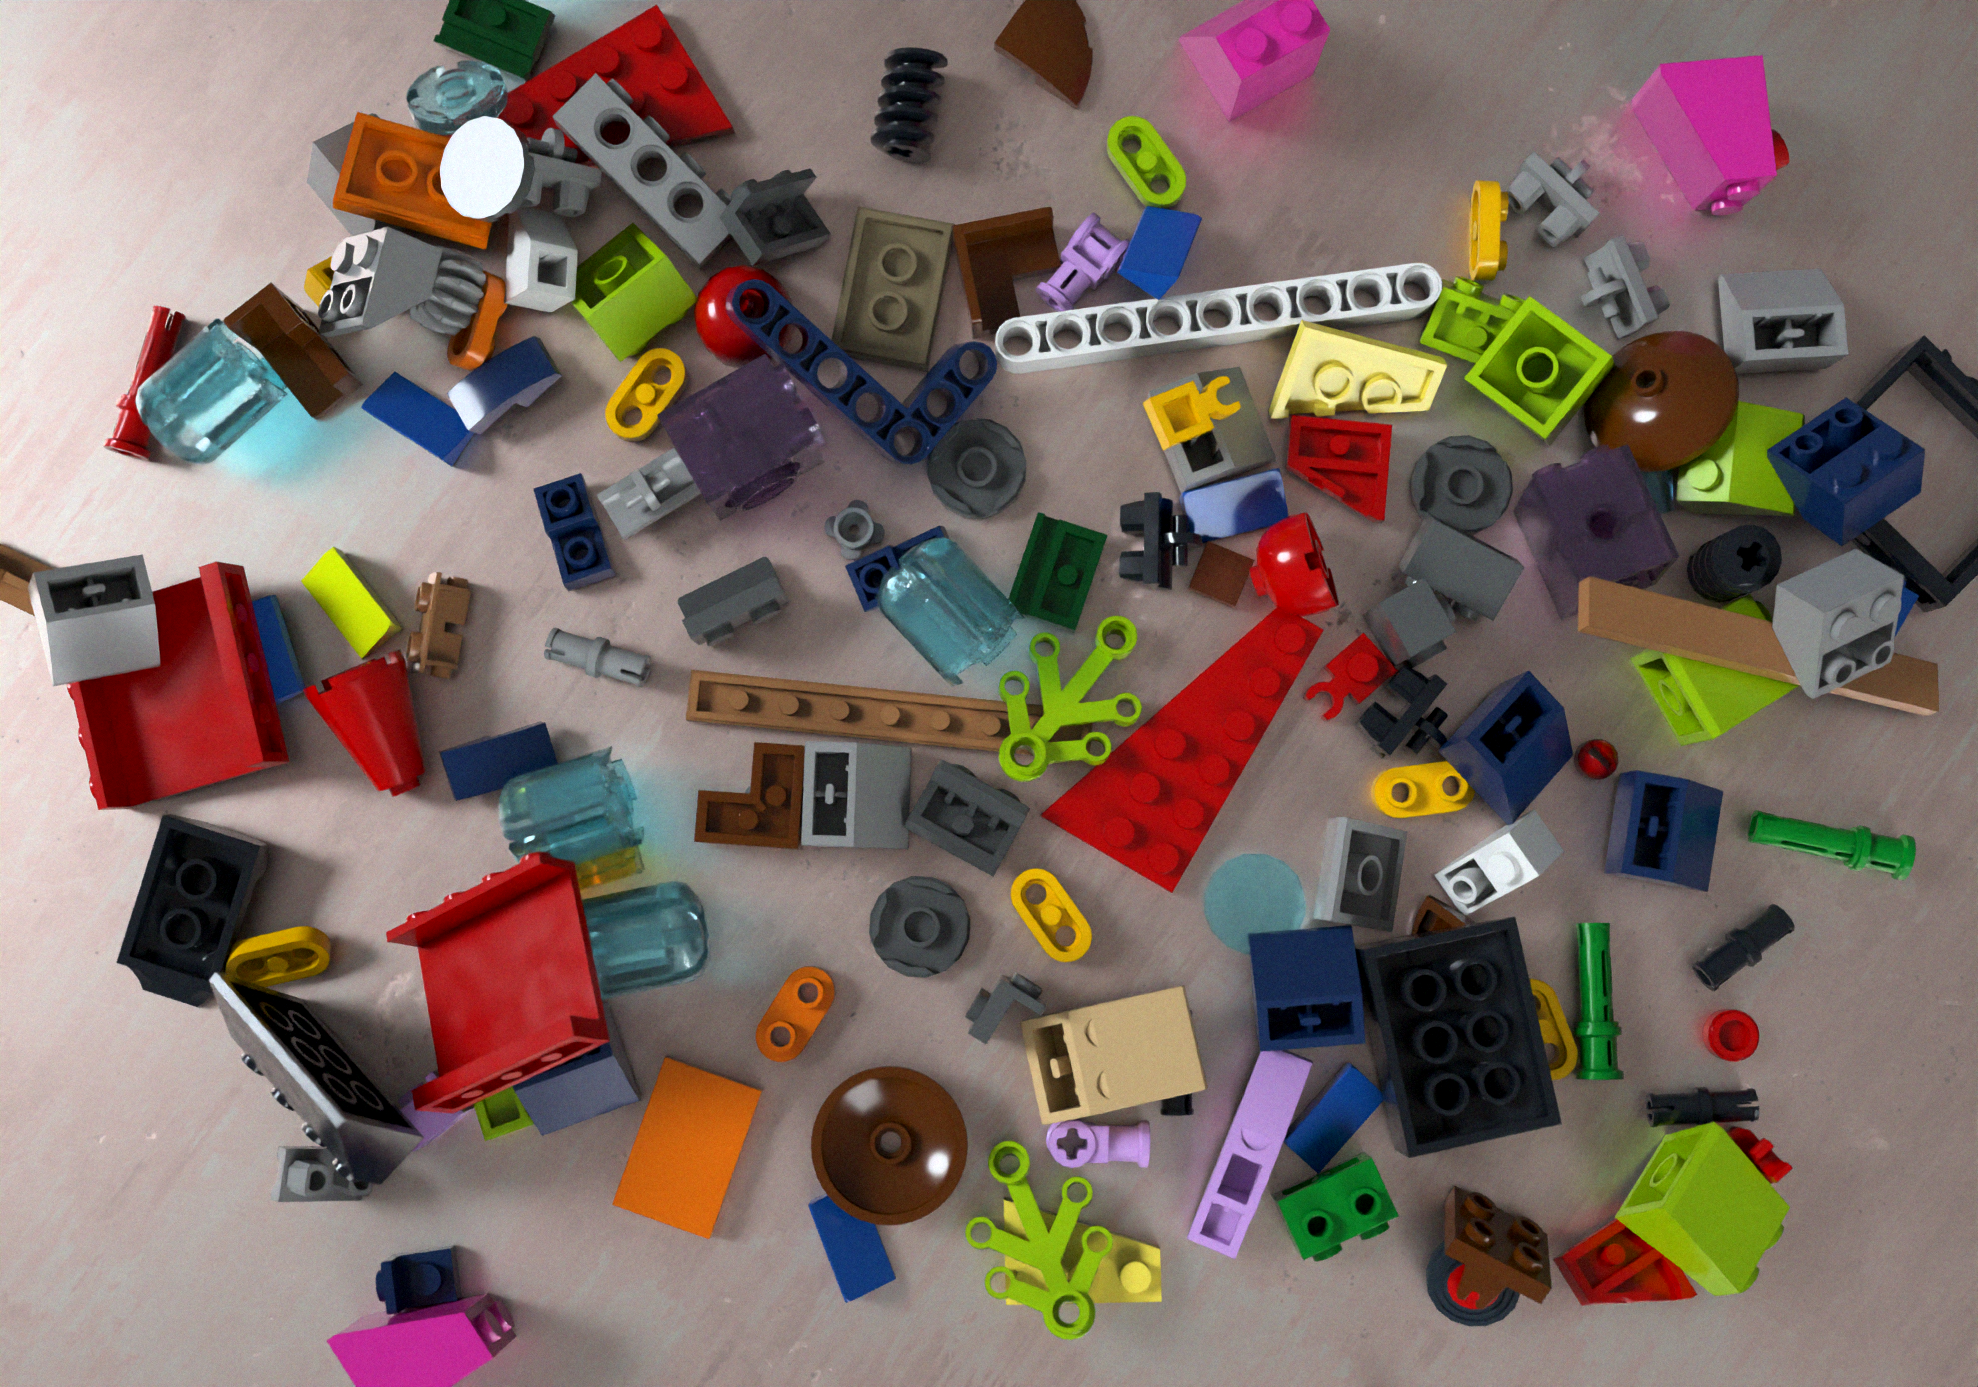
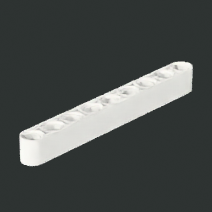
M1411 263L1162 297L1160 300L1155 298L1016 317L1006 320L999 327L996 333L995 355L998 363L1004 370L1022 374L1296 336L1301 320L1338 330L1415 320L1423 317L1436 302L1442 291V280L1439 273L1432 266L1425 263ZM1409 282L1419 284L1425 291L1426 299L1422 301L1410 299L1405 294L1404 284ZM1359 289L1370 291L1376 298L1377 306L1365 308L1359 305L1354 298V291ZM1317 296L1323 299L1328 308L1327 313L1318 315L1309 312L1304 305V298ZM1259 303H1269L1277 310L1278 319L1271 322L1263 321L1256 316L1253 307ZM1212 309L1220 310L1227 315L1229 324L1223 328H1213L1207 324L1203 314ZM1169 316L1178 322L1180 330L1173 335H1164L1157 331L1153 322L1159 317ZM1112 323H1121L1129 329L1131 336L1125 341L1114 342L1107 338L1104 328ZM1072 330L1080 336L1081 343L1075 348L1064 349L1057 345L1054 336L1059 331ZM1020 336L1027 339L1032 347L1026 354L1014 356L1007 352L1004 344L1008 339Z

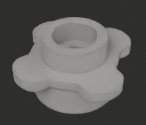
M861 500L851 501L848 508L842 510L836 517H829L824 526L826 534L830 537H835L841 546L842 556L848 560L858 559L864 548L871 543H880L885 534L883 526L872 520L868 514L867 504ZM854 525L859 527V532L855 535L850 533V528Z

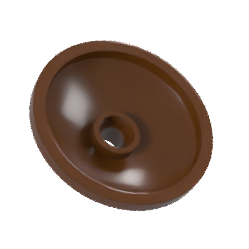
M1664 331L1639 338L1617 351L1612 356L1615 366L1584 404V422L1587 433L1595 447L1605 458L1625 469L1640 472H1656L1681 466L1697 458L1719 440L1735 414L1739 398V382L1731 360L1718 344L1692 332ZM1655 381L1652 386L1644 388L1648 383Z
M879 1066L866 1069L843 1081L832 1091L821 1106L811 1136V1156L814 1170L826 1194L838 1207L849 1215L877 1225L891 1226L910 1223L938 1209L957 1187L966 1165L968 1151L965 1122L952 1096L943 1086L928 1075L901 1066ZM895 1132L901 1139L900 1147L896 1150L886 1149L882 1144V1136L885 1133Z

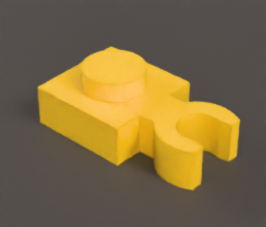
M1221 376L1215 378L1202 389L1200 394L1193 380L1153 396L1142 403L1163 451L1214 429L1210 417L1217 420L1226 419L1241 408L1239 401L1230 405H1223L1217 399V390L1230 383L1229 377Z

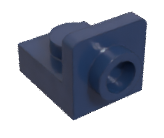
M455 1245L394 1254L381 1262V1270H378L376 1274V1292L379 1301L385 1302L387 1315L399 1313L405 1308L457 1301L462 1297Z

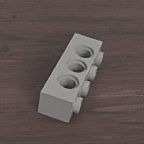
M595 73L552 116L557 127L701 270L733 238L720 219V215L732 201L731 196L722 188L715 194L701 180L706 175L702 167L686 152L678 157L665 144L670 138L667 132L651 116L648 115L642 120L629 107L634 100L626 90L614 79H611L606 84ZM612 122H622L630 128V135L625 142L613 145L607 143L602 138L603 130ZM657 158L666 164L667 171L660 180L654 182L646 181L638 174L640 165L646 159ZM685 194L696 195L702 200L703 209L696 217L684 218L677 214L674 209L678 198Z

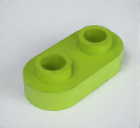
M1127 116L1115 122L1109 131L1107 139V153L1115 167L1143 205L1163 209L1174 207L1181 200L1186 186L1185 171L1155 128L1146 119L1138 116ZM1132 140L1140 145V150L1136 153H1128L1122 145L1126 141ZM1156 180H1163L1168 184L1169 189L1164 193H1157L1152 189L1151 183Z

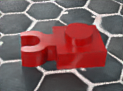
M1362 633L1323 667L1333 679L1329 682L1314 684L1307 689L1303 698L1308 702L1317 693L1328 695L1331 700V706L1321 716L1323 721H1328L1341 712L1345 696L1348 695L1358 705L1398 670L1366 634Z
M1732 1126L1726 1131L1770 1184L1779 1182L1793 1169L1789 1163L1782 1161L1772 1151V1148L1775 1146L1766 1138H1762L1759 1141L1751 1130Z

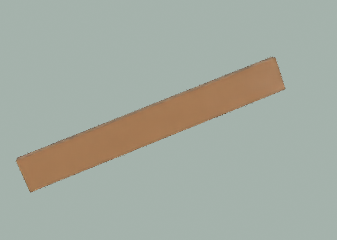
M1591 576L1579 582L1578 632L1801 686L1772 629L1773 622ZM1893 653L1890 663L1828 693L1929 716L1939 712L1938 664Z
M691 670L686 720L691 722L999 753L1004 739L1011 734L1007 705L1004 701ZM1026 704L1031 730L1044 714L1043 705ZM1093 723L1060 727L1049 742L1083 740L1088 733L1092 732ZM1091 742L1086 744V749L1089 754ZM1025 749L1018 750L1015 753L1017 755L1033 756L1030 751Z

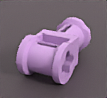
M1095 212L1084 220L1071 237L1067 247L1061 253L1060 264L1062 265L1047 283L1041 282L1035 289L1043 301L1056 312L1074 310L1073 305L1088 287L1095 291L1104 279L1109 278L1120 266L1130 243L1128 239L1120 240L1101 225V218Z
M1080 1119L1052 1123L1046 1135L1047 1149L1055 1161L1062 1166L1070 1168L1080 1167L1085 1163H1108V1161L1137 1162L1139 1168H1147L1150 1158L1149 1121L1140 1120L1139 1124L1135 1126L1083 1122ZM1074 1128L1075 1134L1079 1138L1084 1139L1083 1145L1074 1147L1072 1155H1067L1063 1146L1057 1144L1058 1138H1065L1067 1130Z

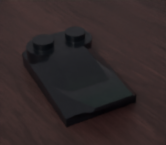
M172 814L163 815L116 963L129 967L138 978L143 990L200 1008L210 996L214 995L209 979L216 972L226 973V962L233 945L236 943L255 883L263 876L267 869V844L249 835L201 820Z

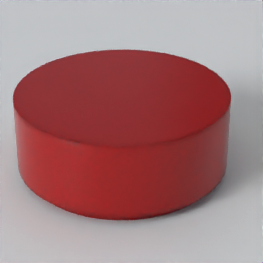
M1721 1009L1714 1012L1706 1020L1702 1032L1703 1041L1708 1051L1715 1057L1727 1061L1737 1062L1747 1059L1755 1052L1759 1044L1760 1036L1756 1022L1748 1014L1739 1010Z

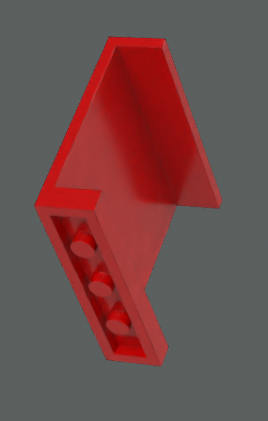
M216 561L198 567L201 577L152 592L156 607L160 666L67 684V690L74 701L78 718L79 742L85 750L91 775L89 787L93 797L96 799L98 810L130 809L290 762L244 566Z
M548 852L527 854L521 857L520 863L504 872H495L484 876L481 879V884L467 891L447 895L444 897L442 904L428 911L413 913L406 918L405 923L386 932L387 942L418 947L439 1073L438 1078L412 1090L415 1111L453 1114L610 1041L575 862L552 857Z

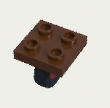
M1454 1186L1445 1200V1240L1432 1252L1426 1268L1428 1294L1437 1310L1451 1321L1466 1326H1488L1503 1320L1514 1310L1520 1294L1542 1304L1552 1289L1547 1233L1543 1232L1542 1228L1531 1219L1523 1216L1516 1218L1497 1208L1494 1202L1485 1195L1478 1192L1468 1193Z

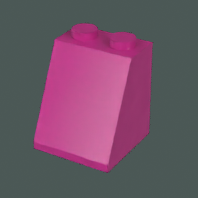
M1243 0L1180 36L1179 42L1230 123L1312 76L1331 29L1313 0Z
M1763 55L1660 64L1631 100L1632 110L1693 211L1711 209L1712 215L1717 216L1739 212L1749 200L1759 195L1760 190L1777 176Z
M485 1293L462 1297L457 1301L405 1308L396 1314L387 1315L386 1311L365 1314L328 1339L327 1343L356 1387H452L494 1358L516 1335L512 1330L515 1326L514 1319L508 1308L499 1300L494 1302L490 1294Z

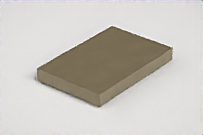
M858 206L832 335V341L848 356L858 360L924 372L929 371L953 246L952 226L955 224Z

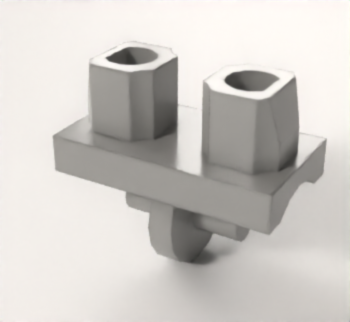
M548 128L541 140L528 137L529 144L526 143L529 155L534 157L535 172L531 190L521 206L534 207L538 205L541 201V189L543 186L554 189L553 212L556 214L577 217L585 213L589 191L601 185L602 170L576 164L577 150L564 146V135L559 129Z
M1533 151L1512 178L1515 180L1507 190L1509 206L1516 213L1523 215L1536 201L1551 213L1539 225L1537 230L1540 236L1552 247L1558 246L1572 235L1578 238L1600 214L1586 200L1594 190L1581 178L1591 167L1584 159L1572 170L1559 157L1551 165H1548Z
M1624 235L1612 238L1605 246L1584 257L1589 269L1587 276L1593 290L1581 296L1584 307L1600 304L1605 318L1610 319L1618 340L1631 336L1659 318L1658 315L1670 306L1663 288H1660L1658 285L1646 288L1640 272L1649 267L1651 259L1643 242L1627 243Z
M672 448L640 469L638 468L629 473L630 475L598 493L596 496L609 514L621 537L626 540L703 492L677 450Z
M278 1146V1176L271 1191V1200L276 1202L362 1201V1196H369L372 1191L373 1183L363 1181L353 1183L345 1179L334 1168L332 1162L336 1158L326 1146Z

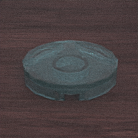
M471 60L457 62L458 68L448 71L445 70L444 65L431 68L420 75L407 90L408 111L415 126L438 135H453L455 131L469 120L483 116L497 118L507 106L508 91L501 73L498 69L487 63Z
M1242 854L1225 861L1211 875L1204 891V915L1211 932L1225 946L1243 954H1249L1248 933L1300 929L1306 915V901H1304L1303 887L1298 875L1284 861L1267 854Z

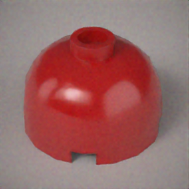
M747 265L727 267L711 276L699 291L694 309L697 334L708 352L724 365L740 369L763 367L772 361V357L729 318L725 305L726 297L730 290L744 281L752 279L763 280L793 305L790 296L780 281L763 269ZM747 289L742 293L739 301L741 311L749 318H758L764 310L763 298L754 290ZM785 325L779 333V343L784 350L791 342L795 327L793 325Z
M1307 512L1291 515L1271 525L1261 536L1256 548L1258 565L1249 568L1254 588L1259 597L1268 594L1278 609L1289 615L1303 617L1320 614L1339 605L1331 569H1327L1322 554L1324 548Z

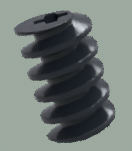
M898 48L889 51L885 56L884 64L887 70L881 76V86L884 90L878 94L877 98L878 106L881 109L874 115V124L878 128H875L871 133V144L877 150L895 159L912 163H923L931 159V154L920 149L919 144H931L934 142L935 137L931 132L922 129V125H934L938 122V115L926 110V106H938L941 104V96L936 92L930 91L929 87H941L945 82L944 76L932 71V69L945 68L948 66V59L943 54L929 49Z
M1753 524L1738 526L1704 543L1695 554L1690 556L1687 565L1688 581L1694 592L1705 600L1716 603L1731 601L1757 591L1773 581L1779 573L1782 563L1781 547L1775 536L1763 527Z

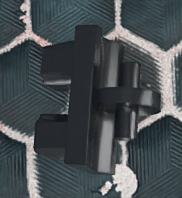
M1160 492L1144 493V501L1121 505V530L1125 534H1144V551L1121 552L1120 578L1143 583L1155 590H1172V566H1188V549L1202 547V535L1188 533V516L1173 515V500L1162 498Z
M1407 665L1402 666L1386 685L1389 691L1406 703L1397 716L1394 717L1375 701L1356 722V725L1374 742L1370 749L1381 758H1384L1385 755L1391 756L1410 730L1415 732V734L1405 747L1414 755H1418L1426 743L1440 749L1448 740L1438 729L1448 717L1447 713L1439 707H1435L1427 719H1424L1422 715L1448 683L1436 674L1427 678Z

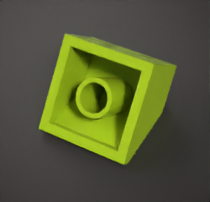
M631 223L577 266L575 299L571 301V304L614 356L622 362L628 356L641 352L648 345L650 339L668 324L680 321L687 314L689 307L697 302L698 298L668 257L634 223Z
M1529 296L1464 379L1509 416L1550 446L1615 366V363L1609 353Z
M1738 401L1731 423L1719 440L1703 454L1679 467L1676 501L1691 514L1795 516L1796 505L1768 460L1767 450L1804 426L1805 415Z

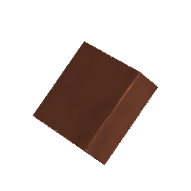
M1208 541L1188 586V590L1234 609L1250 573L1249 568L1252 567L1255 560Z

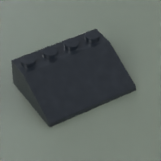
M1516 917L1400 936L1355 946L1363 1008L1396 1151L1408 1158L1562 1124Z
M216 972L209 979L230 1036L244 1051L240 1056L242 1061L252 1071L265 1076L274 1086L271 1089L272 1096L285 1108L296 1111L304 1121L301 1126L303 1132L316 1144L327 1147L336 1158L332 1162L334 1168L345 1179L353 1183L363 1181L381 1185L421 1142L424 1136L301 998Z

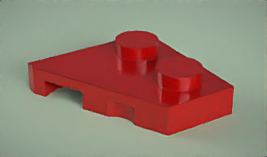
M1291 415L1288 427L1285 469L1371 522L1381 524L1385 520L1392 425Z
M1616 1218L1553 1258V1261L1581 1306L1683 1301L1692 1299L1697 1295L1680 1267L1658 1250L1651 1247Z

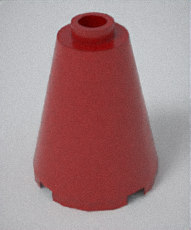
M401 649L387 653L391 660L389 664H387L385 657L377 660L372 659L321 680L325 689L322 692H318L316 685H310L303 689L309 702L376 790L380 792L389 789L392 797L420 786L421 784L417 776L426 772L406 661Z

